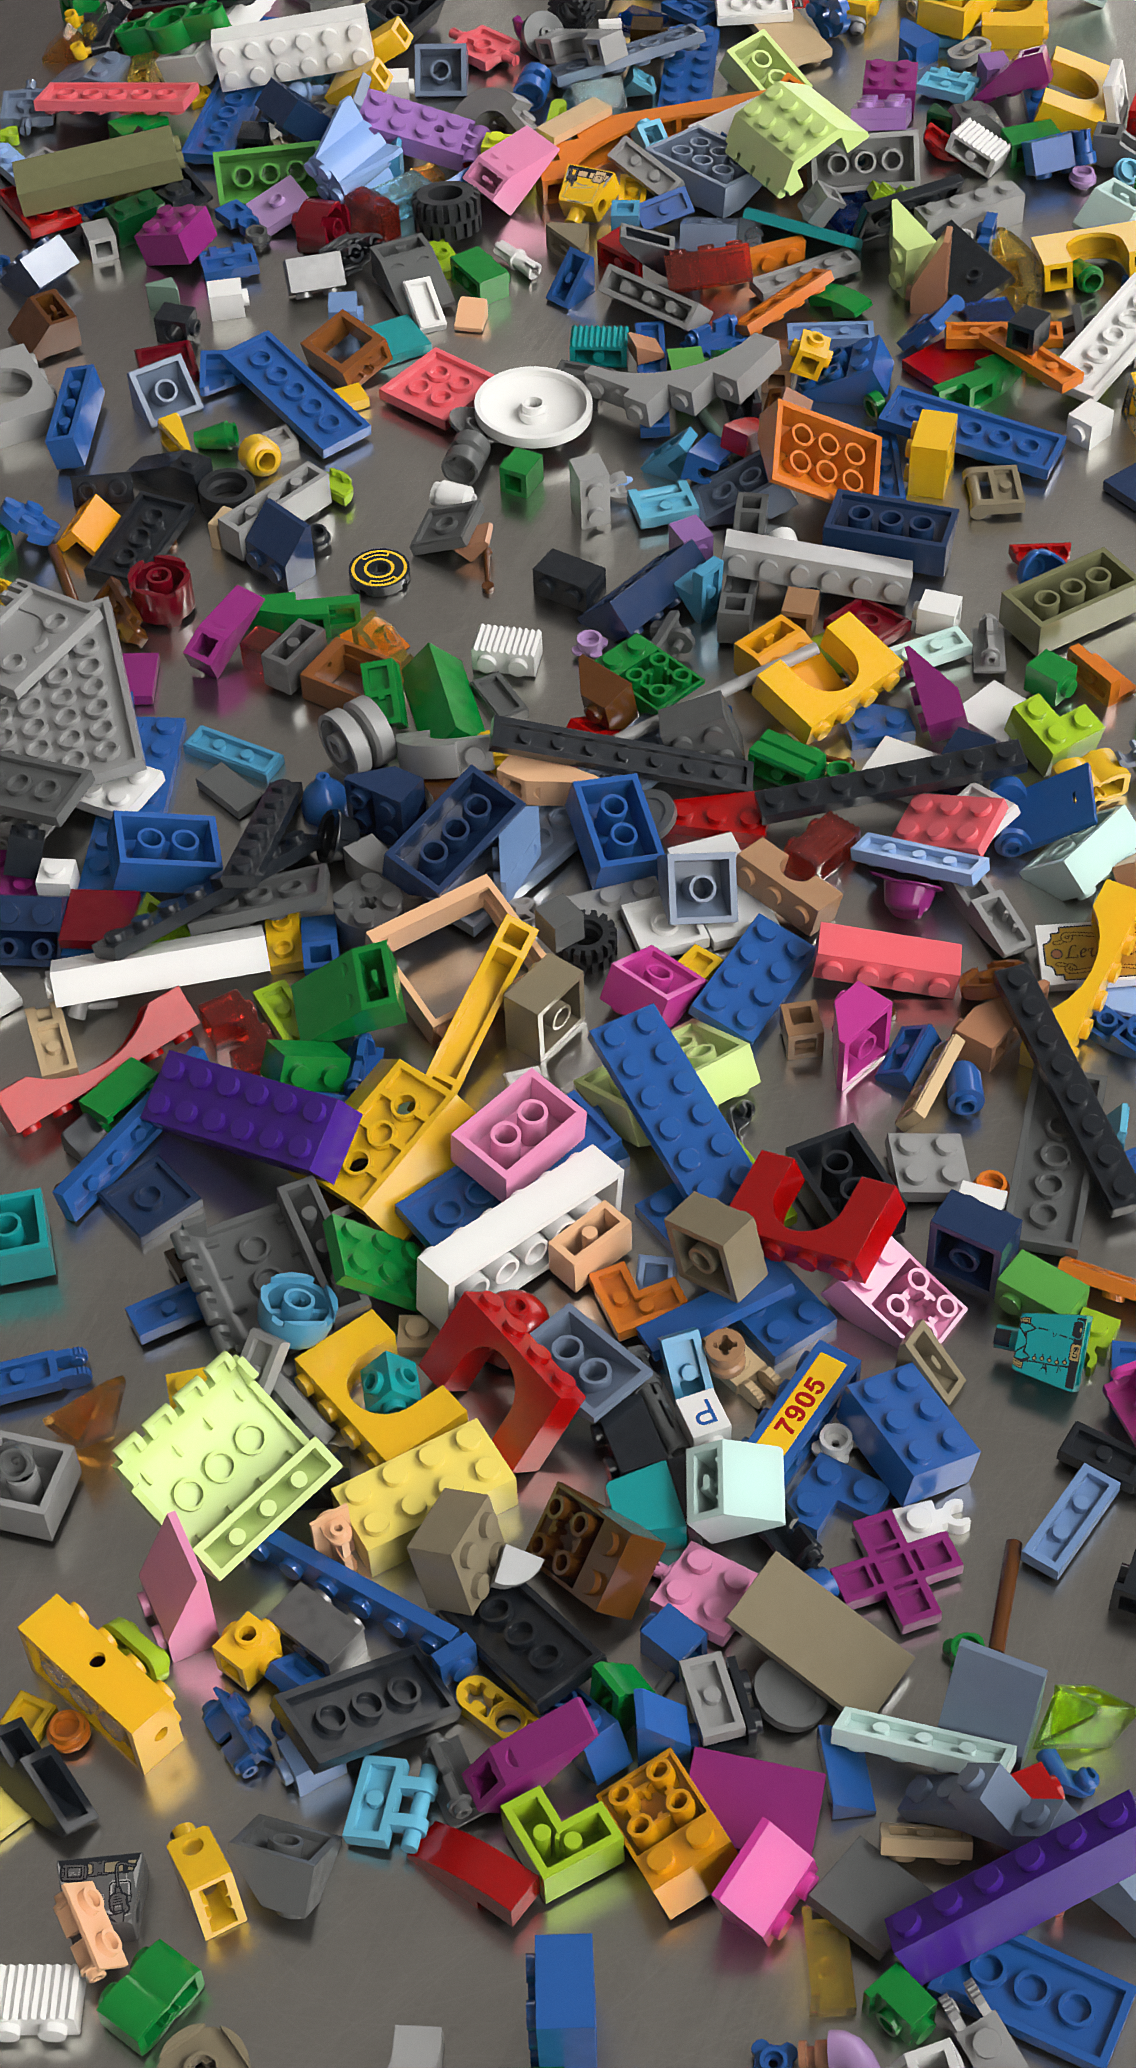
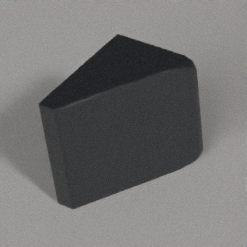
M84 1113L61 1133L64 1151L81 1162L108 1133L92 1116Z

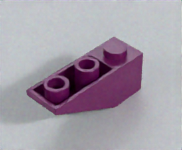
M1044 44L1018 52L976 91L973 101L990 103L996 100L998 96L1007 94V97H1013L1021 94L1022 90L1032 88L1035 91L1047 87L1054 75L1047 45Z
M236 585L201 622L184 649L183 654L190 666L218 680L261 608L265 598Z
M910 646L904 647L908 660L903 661L907 680L914 679L915 686L909 687L914 706L921 705L923 712L917 714L922 733L929 731L932 743L952 738L958 726L970 730L958 687Z
M576 1697L492 1745L461 1774L478 1812L501 1814V1805L539 1785L543 1788L599 1736V1733L582 1698Z

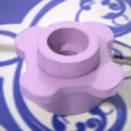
M584 630L577 635V645L572 647V653L575 656L584 654L590 659L596 660L602 656V650L608 645V640L602 637L601 633L596 630Z

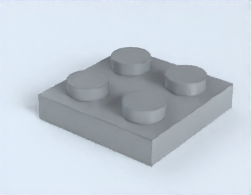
M887 1133L885 1147L892 1181L907 1202H943L951 1189L959 1192L963 1180L971 1182L961 1134Z

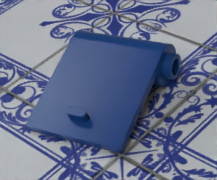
M1088 762L1028 787H1025L1019 778L1012 775L996 778L990 783V791L1016 804L1021 812L994 838L995 850L1002 856H1019L1098 824L1092 772Z

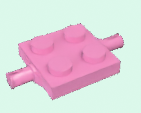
M691 1540L679 1559L668 1566L660 1561L658 1562L652 1576L661 1580V1585L650 1599L649 1610L659 1613L670 1603L706 1631L709 1641L724 1647L733 1632L736 1631L724 1620L752 1584L758 1573Z

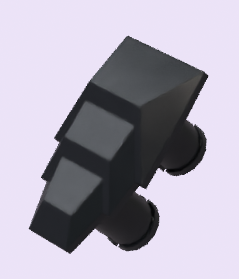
M347 232L332 240L318 251L319 254L340 251L344 274L347 277L363 270V266L371 261V246L385 242H377V240L383 238L377 233L360 234L356 232L349 235Z

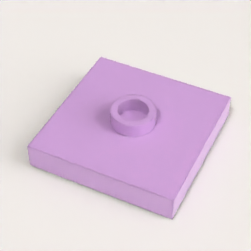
M289 175L246 203V206L252 210V215L258 217L259 224L267 228L268 235L272 236L291 224L293 213L298 212L302 203L309 197L295 179Z

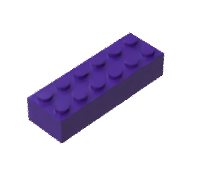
M169 1050L140 1118L167 1133L307 1177L313 1175L317 1180L334 1185L363 1114L337 1098Z

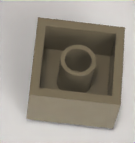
M550 952L539 962L532 964L528 972L516 984L510 985L503 995L507 1044L540 1063L585 1020L583 971Z
M694 1191L664 1219L680 1277L739 1303L768 1275L764 1252L761 1248L756 1228L757 1225L754 1217L749 1213L739 1211L721 1203L716 1198H709Z
M444 1488L407 1546L429 1608L473 1616L481 1601L487 1597L495 1567L505 1545L498 1524V1517L494 1512L488 1494Z

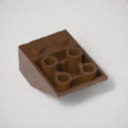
M557 1481L525 1552L543 1558L544 1562L540 1570L594 1611L631 1620L667 1543L634 1521L570 1486Z

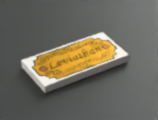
M1091 922L1036 925L1035 940L1040 980L1045 979L1050 982L1049 992L1078 990L1092 971L1097 957L1096 939ZM1135 941L1131 954L1129 956L1123 955L1119 962L1122 964V969L1116 983H1109L1107 988L1136 986Z

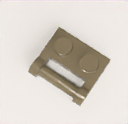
M1017 465L969 467L962 472L963 484L968 488L971 502L969 512L973 519L980 520L989 514L1025 513L1026 502ZM980 482H987L991 499H982Z

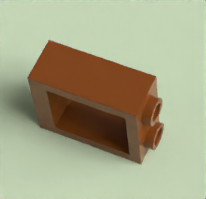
M344 309L300 343L308 364L340 387L358 382L362 385L393 360L386 338ZM349 334L365 344L342 364L326 354Z
M335 637L300 674L303 699L331 710L337 707L343 709L345 703L361 696V694L333 684L344 670H348L362 676L361 663L388 659L390 657ZM395 660V661L400 665V671H401V662L398 661V660ZM401 672L402 685H403L404 679H403V677H402V672Z

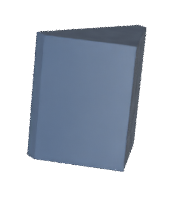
M181 353L127 373L133 409L150 429L157 427L158 419L176 412L180 417L204 408Z

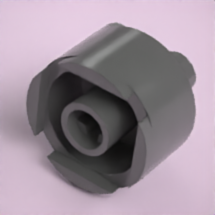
M366 873L361 879L351 881L340 890H337L333 895V909L340 945L347 951L364 946L367 931L404 914L403 896L399 888L393 883L381 879V876L377 873Z

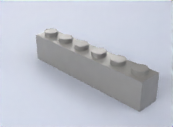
M726 529L721 560L724 561L723 575L791 587H814L820 589L821 592L906 606L913 577V561L732 529Z

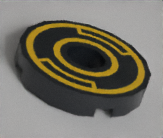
M386 548L371 549L353 558L349 565V581L353 588L360 592L359 589L366 591V595L373 597L397 593L403 589V584L406 582L408 584L410 580V563L403 554L396 550Z

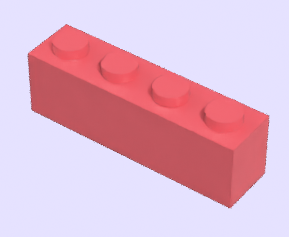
M821 922L815 944L812 977L854 984L859 980L867 986L954 999L961 975L962 944Z

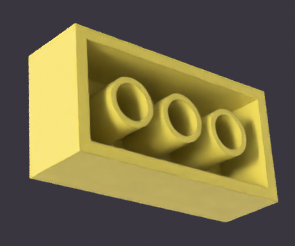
M477 1418L331 1488L334 1509L344 1503L348 1505L355 1550L372 1577L410 1559L407 1546L444 1488L488 1494L496 1515L518 1505L516 1477Z

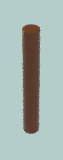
M49 545L48 552L63 594L79 601L59 545Z
M1008 1539L1005 1544L988 1648L1004 1654L1023 1545L1017 1539Z

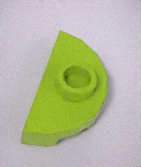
M330 468V472L327 473H329L331 498L346 507L351 502L354 494L351 478L343 471Z

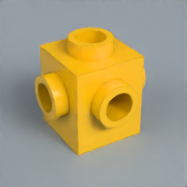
M803 329L800 338L793 339L788 355L793 356L790 372L818 381L823 367L828 368L833 355V351L829 350L831 338L824 336L820 332Z
M247 1611L238 1621L228 1624L222 1632L221 1638L212 1646L217 1668L249 1692L265 1675L270 1662L283 1657L280 1631L270 1620L266 1618L259 1620Z

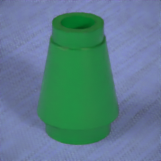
M1079 258L1073 261V277L1078 288L1085 293L1098 291L1104 282L1103 271Z
M226 420L199 431H194L193 434L197 449L232 450L233 447L239 446V433L235 422L229 423Z

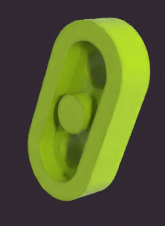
M116 1617L102 1626L116 1640L118 1644L117 1649L125 1656L132 1653L141 1661L147 1671L146 1675L154 1682L158 1679L165 1681L168 1678L170 1660L166 1651L162 1647L156 1646L141 1633L135 1623L123 1617Z

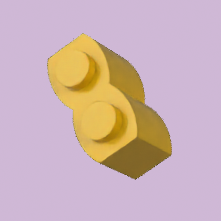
M1110 748L1091 750L1083 757L1062 759L1051 768L1050 777L1088 762L1091 766L1095 803L1098 800L1108 801L1128 792L1131 773L1127 768L1119 764L1115 753Z

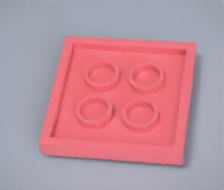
M435 347L379 388V397L443 430H447L451 427L448 420L450 412L457 407L474 408L475 395L478 389L494 374Z

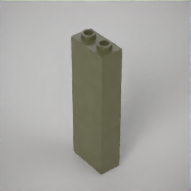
M170 125L12 162L17 196L24 217L183 180L181 169L186 168L179 136H173Z

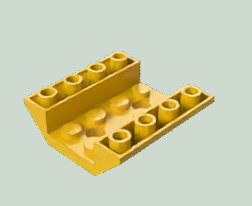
M381 1059L345 1101L347 1105L362 1113L363 1116L335 1184L315 1180L317 1185L365 1215L373 1229L407 1241L413 1232L395 1213V1204L456 1166L451 1161V1134L474 1116L476 1112L456 1093L403 1060ZM403 1103H416L412 1112L408 1114L397 1113L398 1108ZM361 1158L368 1160V1164L363 1170L358 1172L350 1170V1166L355 1160ZM288 1171V1173L291 1176L295 1177L298 1180L307 1177L295 1172Z

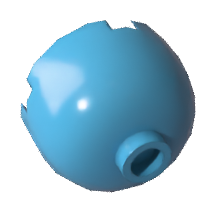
M296 1272L276 1274L271 1277L269 1284H263L260 1289L257 1304V1321L259 1326L264 1331L291 1343L289 1349H308L320 1343L328 1335L337 1316L338 1298L332 1288L325 1284L323 1289L319 1285L314 1284L315 1277L308 1274Z

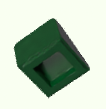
M933 103L927 111L926 127L932 122L948 135H951L953 115L939 104Z

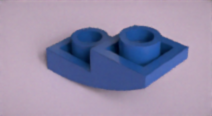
M1104 1005L1101 1012L1095 1010L1091 1018L1094 1020L1088 1038L1112 1052L1136 1059V1015L1126 1020L1107 1005Z

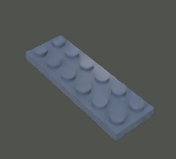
M690 23L626 43L628 55L606 66L589 65L587 58H580L549 67L553 75V83L562 87V89H570L577 86V82L587 79V82L599 80L602 78L601 74L604 73L618 74L626 71V67L633 64L644 66L651 63L650 59L659 56L661 59L670 58L678 50L692 51L700 47L699 44L706 42V37L703 30Z

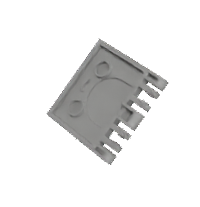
M19 578L13 581L7 587V590L0 594V600L5 605L0 604V693L19 700L103 619L100 608Z

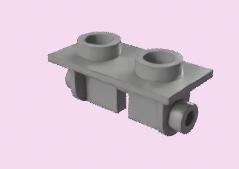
M984 614L979 620L978 628H971L974 673H1006L1003 628H998V619L993 614Z

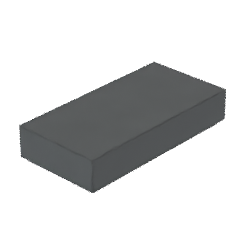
M499 671L470 682L473 694L492 718L494 715L521 720L529 718L528 707Z
M222 762L196 778L198 788L238 819L256 809L263 796L259 790Z

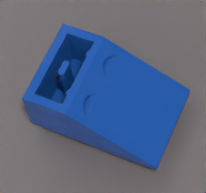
M880 335L871 338L865 337L854 344L832 349L833 355L828 368L823 367L818 381L798 375L795 386L796 392L815 402L862 406L864 395L874 390L879 391L884 398L888 396L894 360Z

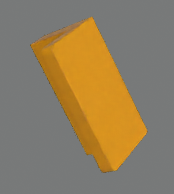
M95 494L80 506L55 544H58L60 549L65 552L78 542L86 551L94 556L121 519V516Z

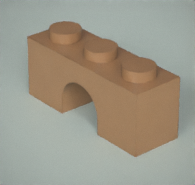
M762 837L737 854V885L810 937L819 931L821 922L830 923L835 919L843 893L817 875L807 881H795L786 877L783 873L789 855Z

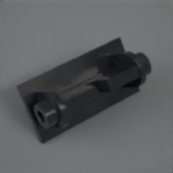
M131 471L70 477L74 507L82 506L95 494L107 504L134 501L133 477H131Z
M785 1499L786 1525L757 1532V1534L766 1541L773 1552L777 1551L803 1572L809 1568L818 1569V1564L824 1558V1555L821 1553L823 1547L804 1524L798 1525L793 1532L792 1527L799 1517Z

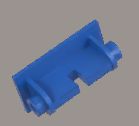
M727 313L712 321V329L711 325L706 323L689 330L688 334L685 335V341L681 342L680 346L682 348L701 346L703 356H705L706 350L743 338L735 330V326L738 324L737 317L734 314L730 315Z
M360 1034L354 1038L353 1046L349 1045L347 1055L351 1058L347 1079L344 1083V1092H339L338 1095L351 1096L377 1063L383 1059L385 1048L376 1047L371 1034Z
M215 1686L213 1690L219 1699L210 1700L203 1705L202 1720L216 1742L221 1744L232 1735L233 1738L221 1750L234 1772L241 1774L243 1778H249L258 1771L257 1764L261 1760L275 1765L274 1762L276 1760L268 1749L272 1746V1742L267 1734L258 1725L254 1726L249 1719L248 1714L251 1713V1709L244 1698L237 1692L230 1694Z

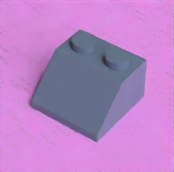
M466 43L415 44V98L467 97L468 49Z
M736 852L666 854L657 856L658 888L668 925L738 922Z

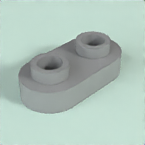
M975 36L949 48L947 51V64L954 70L966 69L978 62V54L991 52V41L985 37Z

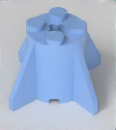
M349 95L339 102L315 154L304 164L306 172L318 184L316 188L318 194L325 200L341 201L340 204L389 196L400 189L389 169V166L392 164L389 161L399 156L403 152L402 148L387 144L379 132L374 135L369 130L372 125L363 120L352 97Z

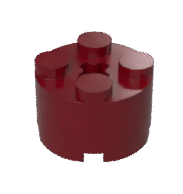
M308 198L302 203L299 211L293 213L291 221L293 229H296L297 251L300 254H319L318 250L346 232H351L350 213L345 204H340L341 201L314 198Z
M171 555L153 556L154 561L145 564L144 559L137 562L130 569L127 578L131 600L139 611L143 622L164 625L168 628L179 626L182 623V619L188 616L195 606L191 573L186 567V563L182 559Z

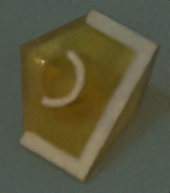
M372 609L352 629L353 643L400 661L402 670L414 657L406 651L394 625L378 616V613Z

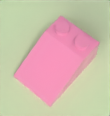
M176 1511L167 1513L142 1566L139 1578L143 1591L136 1595L144 1616L153 1615L157 1625L151 1627V1631L156 1645L164 1650H168L174 1664L212 1648L220 1639L205 1576Z

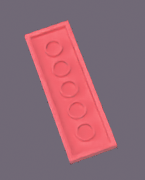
M50 82L35 98L33 103L35 111H45V114L48 115L57 114L60 111H69L72 115L82 114L85 111H91L97 115L109 112H119L121 115H128L134 112H144L146 115L169 112L170 115H179L186 111L200 91L198 82Z

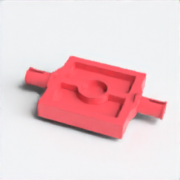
M480 25L476 29L467 32L458 30L455 27L449 31V37L456 40L453 43H466L468 64L482 71H488L500 62H506L512 66H516L519 63V56L514 54L520 51V41L484 25Z

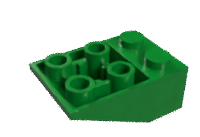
M638 633L594 660L631 682L638 712L657 715L658 710L674 705L705 684V679Z
M387 940L350 949L291 985L299 1038L302 1041H336L407 1023L397 963Z

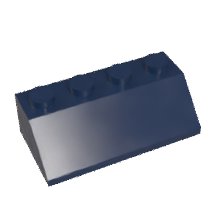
M838 489L823 526L822 545L913 561V572L944 577L951 556L959 509Z
M690 539L658 555L577 617L581 624L598 631L602 636L613 642L624 637L628 639L636 633L641 634L644 631L642 628L643 624L646 622L649 625L665 615L662 610L666 606L670 609L683 601L676 591L674 583L691 569H695L698 565L705 563L706 559L693 539Z
M471 764L384 854L382 876L408 895L440 898L525 808L526 803Z

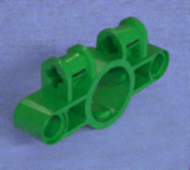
M206 0V2L199 4L191 2L187 6L179 5L165 8L159 13L147 12L139 20L121 24L114 30V33L124 55L131 57L154 51L158 54L174 53L192 43L210 40L212 29L232 25L221 2Z

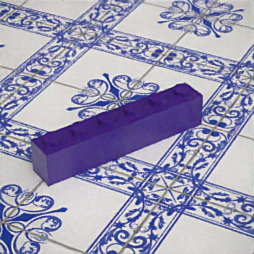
M1128 1789L885 1918L884 1921L895 1956L922 1986L1136 1874V1797Z

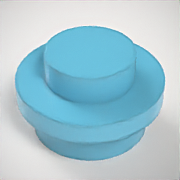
M1122 158L1117 161L1114 166L1115 178L1129 186L1134 184L1136 160Z

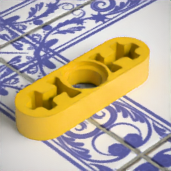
M472 1675L463 1679L457 1686L456 1699L462 1708L461 1715L496 1743L539 1719L486 1677ZM481 1692L483 1693L485 1705L478 1700H474L471 1704L469 1703L468 1695L470 1693L474 1696H478ZM486 1706H488V1707L491 1709L490 1712H489L488 1717H487V1708H486ZM504 1715H514L521 1721L519 1727L512 1732L499 1730L496 1722Z

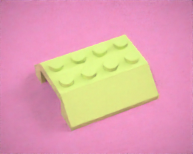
M777 81L735 113L725 140L728 143L725 153L762 185L767 187L775 196L783 198L786 192L792 196L804 187L797 170L831 144L836 143L848 153L866 140L869 134L809 85Z
M225 1350L203 1369L208 1378L205 1382L196 1375L172 1396L173 1401L177 1405L174 1410L169 1404L165 1403L140 1425L146 1434L144 1437L133 1431L112 1450L117 1461L111 1465L129 1494L160 1528L167 1513L176 1511L200 1567L218 1582L229 1574L344 1467L316 1436L309 1440L255 1381L259 1373L243 1356L239 1357L235 1354L232 1357Z

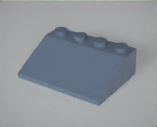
M699 124L644 148L645 151L683 179L691 203L695 207L703 208L718 218H726L741 210L762 186L757 179L725 153L728 145L725 141L726 137Z

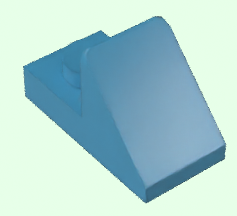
M691 426L653 450L640 469L644 473L674 481L682 480L680 477L688 451L692 448L691 445L698 434Z
M712 556L705 563L698 565L695 569H691L674 583L676 591L695 622L700 625L714 615L719 607L724 561L716 556Z
M691 1327L657 1338L665 1368L660 1370V1374L674 1407L675 1400L713 1388L698 1328Z

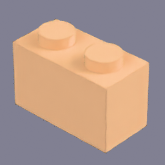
M603 1200L548 1242L549 1270L576 1293L589 1283L588 1274L613 1265L632 1250V1222L608 1201Z

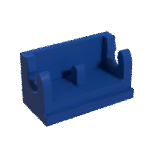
M708 432L688 451L680 479H690L703 485L709 484L712 480L709 477L702 476L700 472L704 468L717 471L719 466H728L730 462L726 459L733 452L720 447L721 437Z

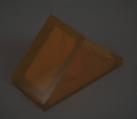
M67 23L47 45L42 57L43 63L72 64L78 62L79 60L74 57L70 45L76 41H82L85 46L83 35Z

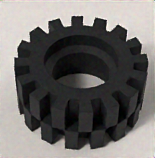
M549 0L548 2L550 7L547 10L559 18L564 29H586L595 20L594 16L597 11L593 9L596 7L595 2L591 3L590 0ZM567 3L573 6V8L577 12V16L573 15L569 11Z
M585 909L581 910L584 913L585 938L583 939H593L597 942L591 945L574 943L555 953V956L583 971L584 975H586V970L591 969L592 974L598 973L599 966L605 970L609 968L608 962L613 963L615 961V955L618 952L617 928L612 919L608 921V915L602 913L598 917L596 910H591L590 915L585 914Z

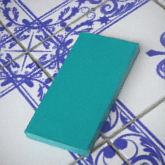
M749 207L745 208L742 217L861 251L863 245L862 239Z

